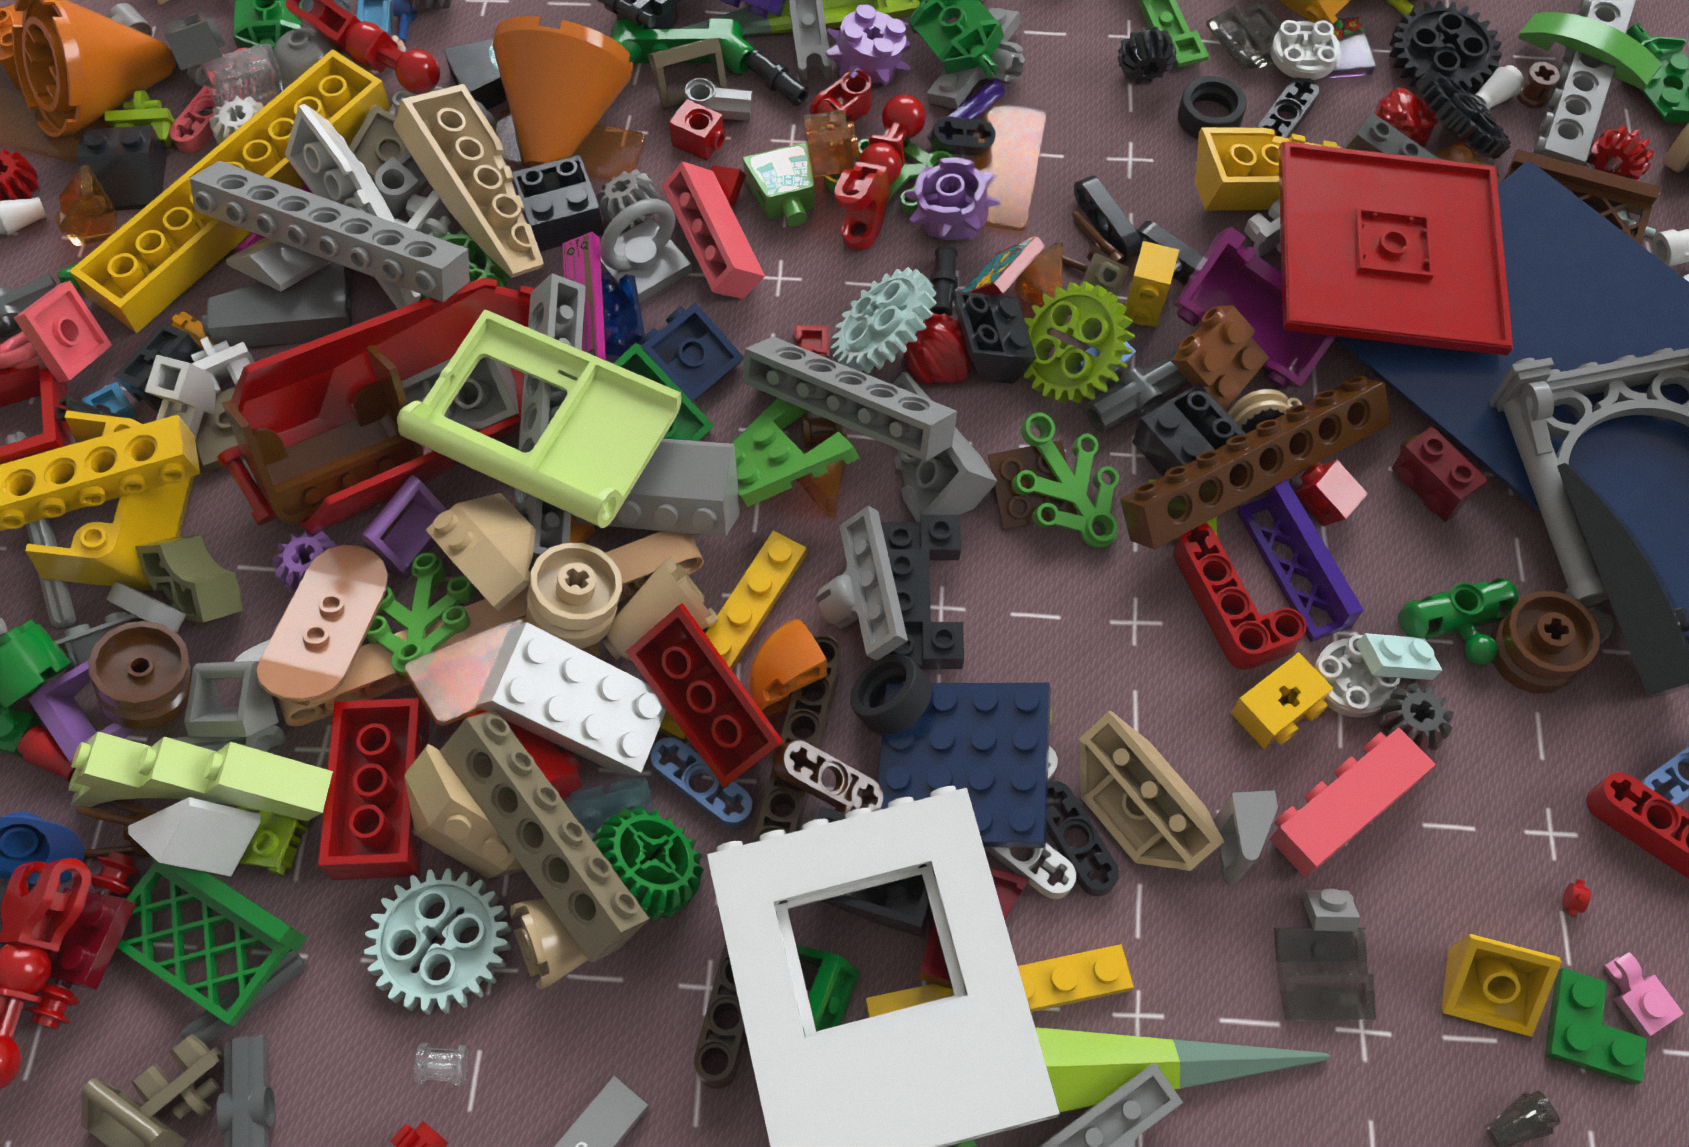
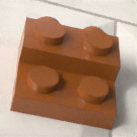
M1234 305L1215 306L1208 310L1202 317L1201 321L1203 323L1193 334L1182 340L1178 346L1179 351L1171 359V362L1193 387L1200 383L1224 411L1227 410L1269 359V356L1252 338L1256 331Z

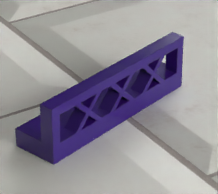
M1286 479L1271 487L1266 498L1239 507L1237 513L1291 609L1298 611L1305 618L1307 624L1305 633L1310 642L1353 627L1363 612V608L1288 480ZM1268 509L1275 521L1273 530L1258 525L1252 514ZM1274 541L1290 547L1293 552L1291 562L1275 556L1271 549ZM1292 573L1308 578L1312 585L1310 595L1294 589L1290 582ZM1311 606L1327 611L1332 623L1316 628L1309 615Z

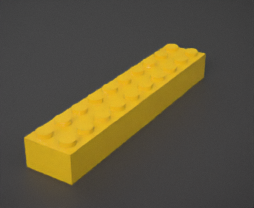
M332 49L70 270V273L87 298L132 331L138 333L252 233L195 212L189 178L216 162L222 161L301 189L306 183L285 156L298 107L306 104L327 119L337 133L345 139L349 147L374 104L388 112L391 108L382 80Z

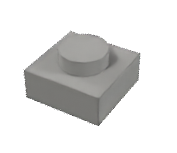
M1331 888L1305 891L1303 904L1314 931L1358 932L1360 916L1349 891Z

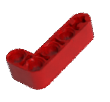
M1207 523L1178 537L1173 550L1174 559L1230 664L1237 669L1248 670L1291 654L1306 632L1307 624L1301 613L1291 608H1282L1260 616L1216 533ZM1205 575H1213L1218 581H1211ZM1222 608H1230L1237 615H1229ZM1277 628L1284 629L1291 637L1281 635ZM1240 641L1249 642L1255 650L1243 647Z
M1612 773L1588 792L1586 797L1587 807L1596 818L1689 879V848L1686 842L1689 843V813L1626 773ZM1647 817L1651 818L1655 822L1657 828L1650 824Z

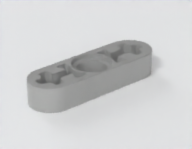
M117 581L114 582L106 600L148 622L163 624L175 632H178L186 616L185 613Z

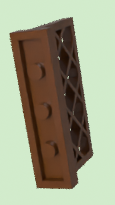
M1517 149L1507 169L1505 179L1525 162H1532L1582 201L1599 204L1604 211L1600 213L1603 217L1609 218L1612 224L1637 243L1642 244L1651 209L1658 197L1661 186ZM1626 210L1629 213L1640 215L1638 223L1626 227L1617 213Z

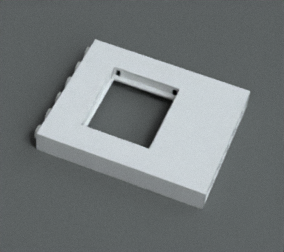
M955 786L938 788L930 793L931 797L914 801L913 797L899 798L889 802L886 809L871 812L870 808L856 809L845 814L846 819L829 823L827 819H817L805 823L802 826L803 830L786 834L785 830H774L762 834L759 837L760 841L743 845L742 841H731L719 845L716 848L717 852L707 854L770 1147H948L1057 1118L1060 1114L967 788L956 790ZM923 864H926V865H927L926 867H923V868H919V869H918V866H920V865H923ZM922 874L954 996L816 1032L788 909ZM780 901H788L787 903L779 904Z

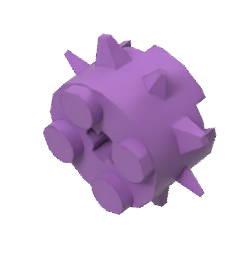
M866 4L859 5L856 11L849 13L843 19L840 31L827 29V32L837 42L834 47L826 51V56L832 59L833 62L836 61V64L840 67L839 74L841 77L845 73L852 71L849 76L854 78L858 75L855 71L861 70L871 77L872 83L881 82L885 86L895 78L898 68L909 71L911 69L909 65L901 60L902 53L911 48V44L909 41H906V26L900 19L891 18L887 14L878 12L872 6Z
M959 157L940 159V165L935 167L927 166L920 172L915 183V190L906 191L904 196L917 201L918 208L911 216L910 222L912 225L922 224L924 232L931 238L970 241L978 236V230L985 224L988 218V207L1000 205V200L987 195V187L994 179V174L992 172L981 173L975 168L971 160Z

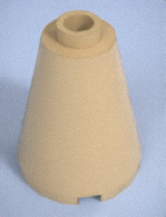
M670 556L663 561L617 614L603 643L616 660L623 657L629 662L632 660L625 651L682 603L685 605L702 630L715 624L718 621V617L712 607L706 608L703 604V598L705 597L682 566L679 563L676 564L674 558Z
M545 898L520 901L511 905V919L520 916L522 927L514 930L526 968L531 977L537 974L540 975V979L536 983L538 989L551 986L588 960Z

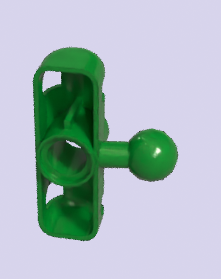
M1496 578L1490 583L1479 582L1471 584L1463 582L1456 584L1449 591L1426 596L1419 602L1417 600L1409 601L1398 612L1397 617L1407 637L1425 638V640L1459 631L1466 641L1464 648L1466 658L1476 665H1488L1497 657L1498 647L1495 640L1488 635L1480 634L1476 627L1503 620L1519 601V595L1514 584L1505 578ZM1499 602H1503L1507 612L1501 615H1497L1500 607ZM1437 620L1441 625L1440 628L1427 634L1429 621Z

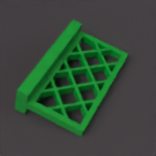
M154 859L153 865L126 899L136 904L130 919L141 916L142 936L126 941L121 938L117 948L216 1017L235 1027L290 949L297 953L307 937L209 872L159 863ZM163 876L170 881L171 898L151 903V890ZM181 889L189 894L181 895ZM198 900L201 901L203 920L183 925L182 905ZM171 908L173 928L153 933L152 913ZM213 910L221 915L213 917ZM233 922L236 942L215 947L214 926ZM204 929L205 950L185 955L184 934ZM245 931L254 937L245 939ZM173 937L174 958L158 963L154 961L153 942ZM264 943L273 949L261 966L248 969L246 948ZM143 945V952L135 947ZM236 951L238 972L217 978L216 956ZM206 959L207 981L189 985L186 982L185 964ZM175 967V974L167 969ZM239 981L240 995L229 1011L219 1005L218 986ZM208 989V997L202 994L200 991Z

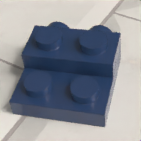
M696 302L686 310L682 306L677 308L665 320L668 323L667 326L659 332L655 328L651 329L638 342L648 356L692 402H695L744 360L742 354Z

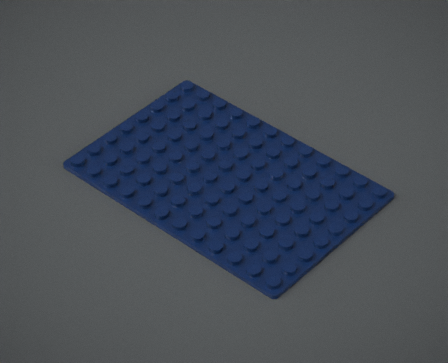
M1525 162L1498 185L1513 349L1508 356L1336 336L1334 340L1542 516L1504 411L1498 412L1497 407L1491 408L1489 400L1511 366L1525 358H1534L1535 360L1552 358L1554 365L1550 370L1558 369L1560 372L1574 370L1590 362H1596L1600 365L1614 362L1618 358L1627 355H1634L1638 358L1651 355L1665 348H1672L1673 351L1689 348V282L1532 162ZM1650 384L1629 387V389L1638 393H1646ZM1669 384L1660 386V391L1667 400L1680 405L1689 400L1688 391L1681 385ZM1604 392L1586 395L1592 404V409L1597 402L1604 399ZM1568 404L1554 406L1552 416L1557 421L1576 425L1579 422V412L1573 406ZM1629 415L1604 421L1590 428L1577 439L1570 454L1569 465L1575 467L1606 498L1631 528L1655 563L1677 607L1684 606L1689 614V427L1671 419L1651 415ZM1549 434L1555 454H1557L1564 438Z

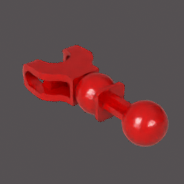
M286 0L287 9L298 20L330 41L340 54L345 53L358 64L372 66L379 73H382L386 66L395 70L398 82L408 92L413 94L428 93L439 83L441 76L439 63L428 51L410 49L403 52L399 50L398 44L380 26L373 22H360L354 14L346 11L333 0H313L314 6L310 12L299 8L302 0Z
M901 94L891 98L886 103L882 112V122L886 130L884 135H871L868 140L869 146L860 154L859 162H856L853 169H845L835 187V198L838 208L846 209L841 231L844 245L848 248L855 250L870 248L881 231L886 204L891 194L890 185L900 176L901 168L905 164L903 141L917 136L922 131L926 121L925 109L922 103L914 96ZM859 224L866 225L867 230L860 236L853 235Z
M75 858L54 860L49 864L34 861L18 866L11 875L1 903L2 930L0 933V943L6 945L0 949V1090L14 1080L21 1067V1051L18 1044L12 1038L24 1003H41L42 997L35 996L34 994L44 988L51 976L52 961L48 952L59 951L64 935L73 926L85 904L91 884V871L82 861ZM68 870L72 873L73 885L65 893H59L60 874ZM35 873L39 876L36 886L29 892L26 885L27 879L31 874Z

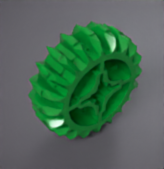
M641 806L632 812L625 808L622 812H619L617 815L613 814L605 820L601 828L593 835V842L609 861L613 870L629 892L636 898L638 904L648 916L649 921L653 922L655 919H659L660 916L666 920L676 912L683 910L698 892V887L701 885L699 880L704 872V869L699 865L702 854L693 850L696 840L687 839L684 836L685 827L677 828L672 824V816L664 820L660 818L657 809L647 814Z

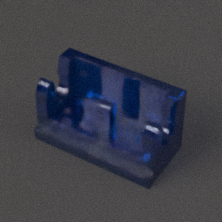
M605 273L601 275L605 354L621 357L635 343L639 344V340L645 335L635 276L628 274L621 277L617 284L607 285L611 281L610 273Z

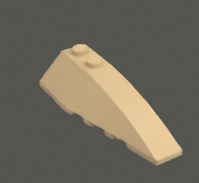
M461 84L402 99L393 127L429 184L468 235L511 278L542 268L544 262L531 225L525 221L521 197L516 195L512 184L514 177L510 166H506L502 156L504 150L502 143L466 86Z

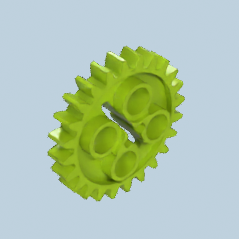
M1083 281L1081 287L1073 282H1069L1067 292L1059 286L1055 287V298H1051L1046 294L1042 295L1045 305L1042 308L1036 305L1032 306L1036 314L1034 319L1024 318L1025 323L1030 326L1028 333L1036 355L1035 361L1028 367L1024 378L1033 382L1032 388L1041 393L1043 392V396L1053 400L1055 398V400L1064 404L1068 400L1080 404L1082 395L1090 400L1095 399V388L1106 393L1108 389L1105 381L1108 378L1116 382L1119 381L1114 371L1117 367L1127 369L1128 365L1121 358L1122 355L1133 353L1132 349L1125 346V342L1135 338V335L1124 330L1133 321L1123 315L1127 307L1117 302L1118 297L1107 292L1100 285L1094 287L1086 281ZM1072 313L1071 320L1065 325L1066 318ZM1102 326L1100 335L1094 339L1095 332ZM1055 329L1077 341L1100 350L1101 353L1097 357L1056 337L1050 336V331ZM1055 347V352L1049 359V353ZM1085 360L1084 368L1078 373V366Z

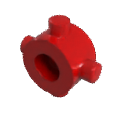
M1576 879L1575 884L1570 883L1565 889L1562 905L1564 908L1569 909V916L1577 917V913H1584L1589 905L1591 891L1589 888L1584 887L1585 881Z

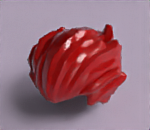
M1402 87L1391 90L1388 95L1380 99L1379 104L1376 106V112H1374L1375 115L1423 148H1425L1428 139L1431 138L1435 125L1438 124V120L1435 117L1436 112L1428 107L1430 104Z
M933 313L932 317L923 320V323L927 326L926 329L915 333L918 340L916 342L909 341L906 344L907 351L903 353L905 365L913 378L921 384L932 385L935 382L957 384L958 381H965L969 375L972 360L967 350L959 320H953L946 314L938 315Z

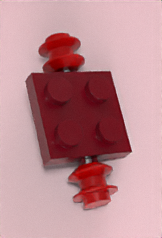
M110 852L107 858L97 857L96 860L103 866L100 874L91 875V884L97 890L95 893L88 892L82 912L73 926L64 935L59 951L48 952L52 961L49 980H53L52 984L54 985L45 984L44 988L37 992L42 997L41 1003H38L37 1006L25 1007V1011L33 1014L29 1022L53 1030H57L60 1023L70 1024L64 1013L68 1006L79 1005L80 1002L74 992L67 989H71L72 985L98 989L136 906L135 903L124 898L114 897L131 893L132 890L125 884L126 880L130 875L140 874V871L133 867L134 859L116 852ZM64 888L62 893L68 891L69 888Z

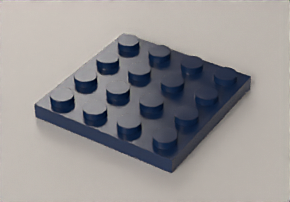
M1049 682L931 683L932 696L926 710L919 719L905 730L891 735H882L878 784L883 792L881 810L888 808L889 802L899 798L913 797V800L917 801L931 797L930 793L938 788L955 786L956 790L967 788L984 847L1045 848L1051 701ZM886 683L885 704L896 697L903 688L904 683Z

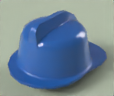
M13 812L0 817V878L10 879L18 866L28 862L39 861L49 864L54 860L75 858L84 863L85 848L80 837L70 828L44 821L39 816L28 812ZM68 870L60 874V883L70 880L72 873ZM35 873L31 874L27 879V883L37 884L39 876Z

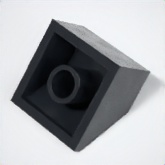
M152 125L81 129L77 161L86 207L89 212L143 209L162 193L167 152Z

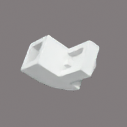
M156 355L145 392L163 399L156 420L179 415L196 439L203 414L213 415L216 401L214 382L209 373L202 368L188 362Z

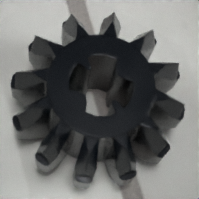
M1143 27L1141 32H1130V38L1121 41V48L1118 50V62L1127 80L1135 79L1136 83H1140L1143 80L1151 82L1153 78H1163L1164 72L1173 69L1177 52L1168 30L1160 31L1158 27L1146 30Z

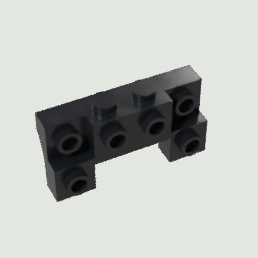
M921 514L920 522H881L908 639L906 643L884 657L903 654L910 657L921 670L963 669V622H931L930 560L960 559V515Z

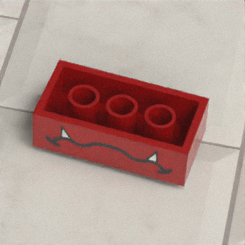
M419 698L334 701L328 770L333 771L324 805L318 864L332 880L419 876L421 838L415 836L404 777L406 771L428 745L430 716Z

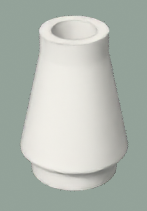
M1512 65L1499 67L1474 96L1490 109L1518 95L1521 87L1524 85V77Z
M39 197L0 201V234L7 233L9 236L40 219L46 218L47 215Z

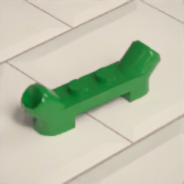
M628 19L619 20L611 27V38L630 53L629 62L633 64L650 63L647 54L711 37H718L724 66L739 75L749 70L746 62L754 51L753 46L743 39L742 26L733 19H709V29H644L643 24L637 26ZM708 54L678 63L712 62Z

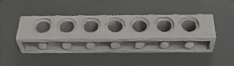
M1582 0L1577 15L1603 22L1626 33L1636 0ZM1567 47L1562 57V61L1567 63L1566 65L1562 64L1559 70L1560 78L1556 84L1559 85V88H1554L1546 106L1551 109V112H1546L1538 130L1544 134L1543 136H1538L1531 153L1584 166L1615 66Z
M222 161L216 162L189 178L195 212L442 302L446 301L470 282L468 249Z
M552 273L531 292L528 328L582 350L586 286ZM525 373L518 450L526 453L534 448L566 398L567 392ZM515 489L514 507L536 530L533 558L528 569L531 573L536 559L547 549L563 543H569L571 514Z

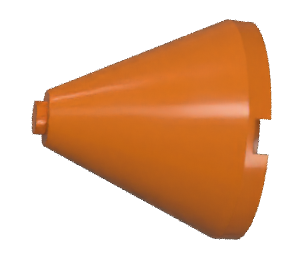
M16 0L15 11H23L22 24L12 25V43L17 75L29 110H40L45 121H38V126L48 136L67 137L76 134L81 129L105 116L106 111L115 110L123 105L125 101L133 99L135 91H146L169 77L172 69L176 67L174 54L165 42L69 0Z
M540 16L512 17L501 21L496 26L492 43L523 162L527 168L571 157L629 83L633 63L629 62L630 53L617 41L596 30L565 20H561L560 29L540 26Z

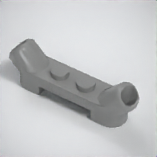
M475 100L496 133L497 123L495 118L481 103ZM409 151L398 159L392 156L379 167L374 178L375 186L385 200L394 219L398 218L413 194L418 195L430 185Z

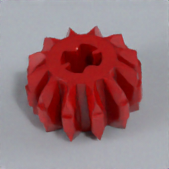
M1623 125L1616 130L1610 128L1604 131L1600 138H1597L1591 144L1590 151L1592 153L1588 156L1586 162L1595 165L1593 169L1638 180L1641 175H1644L1649 170L1651 165L1649 161L1652 159L1654 151L1646 148L1650 138L1641 140L1638 137L1639 129L1629 133L1626 125Z
M6 149L0 152V201L32 199L31 192L39 189L35 168L19 152L10 153Z

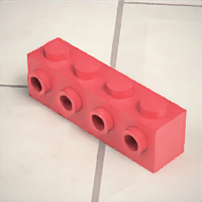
M682 161L661 186L712 292L744 300L765 275L714 172Z
M1399 727L1387 737L1382 732L1377 734L1363 747V750L1367 753L1357 762L1351 756L1334 771V774L1338 777L1334 782L1327 786L1324 781H1321L1305 795L1304 798L1308 803L1303 808L1297 811L1294 806H1291L1275 820L1274 823L1278 829L1269 840L1305 879L1423 779L1436 765Z

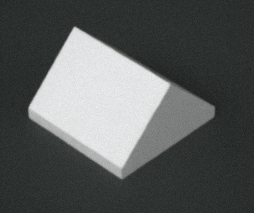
M189 797L129 825L128 834L159 863L232 876L261 820L258 813Z

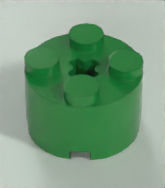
M32 619L0 637V714L16 704L17 700L22 699L26 695L28 696L72 663L40 624L36 625Z

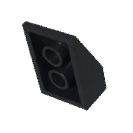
M825 807L820 808L817 819H827L829 823L846 819L845 813ZM926 864L920 865V866H918V869H919V868L926 867L927 865H926ZM922 874L821 900L824 903L879 925L919 937L923 935L931 908Z

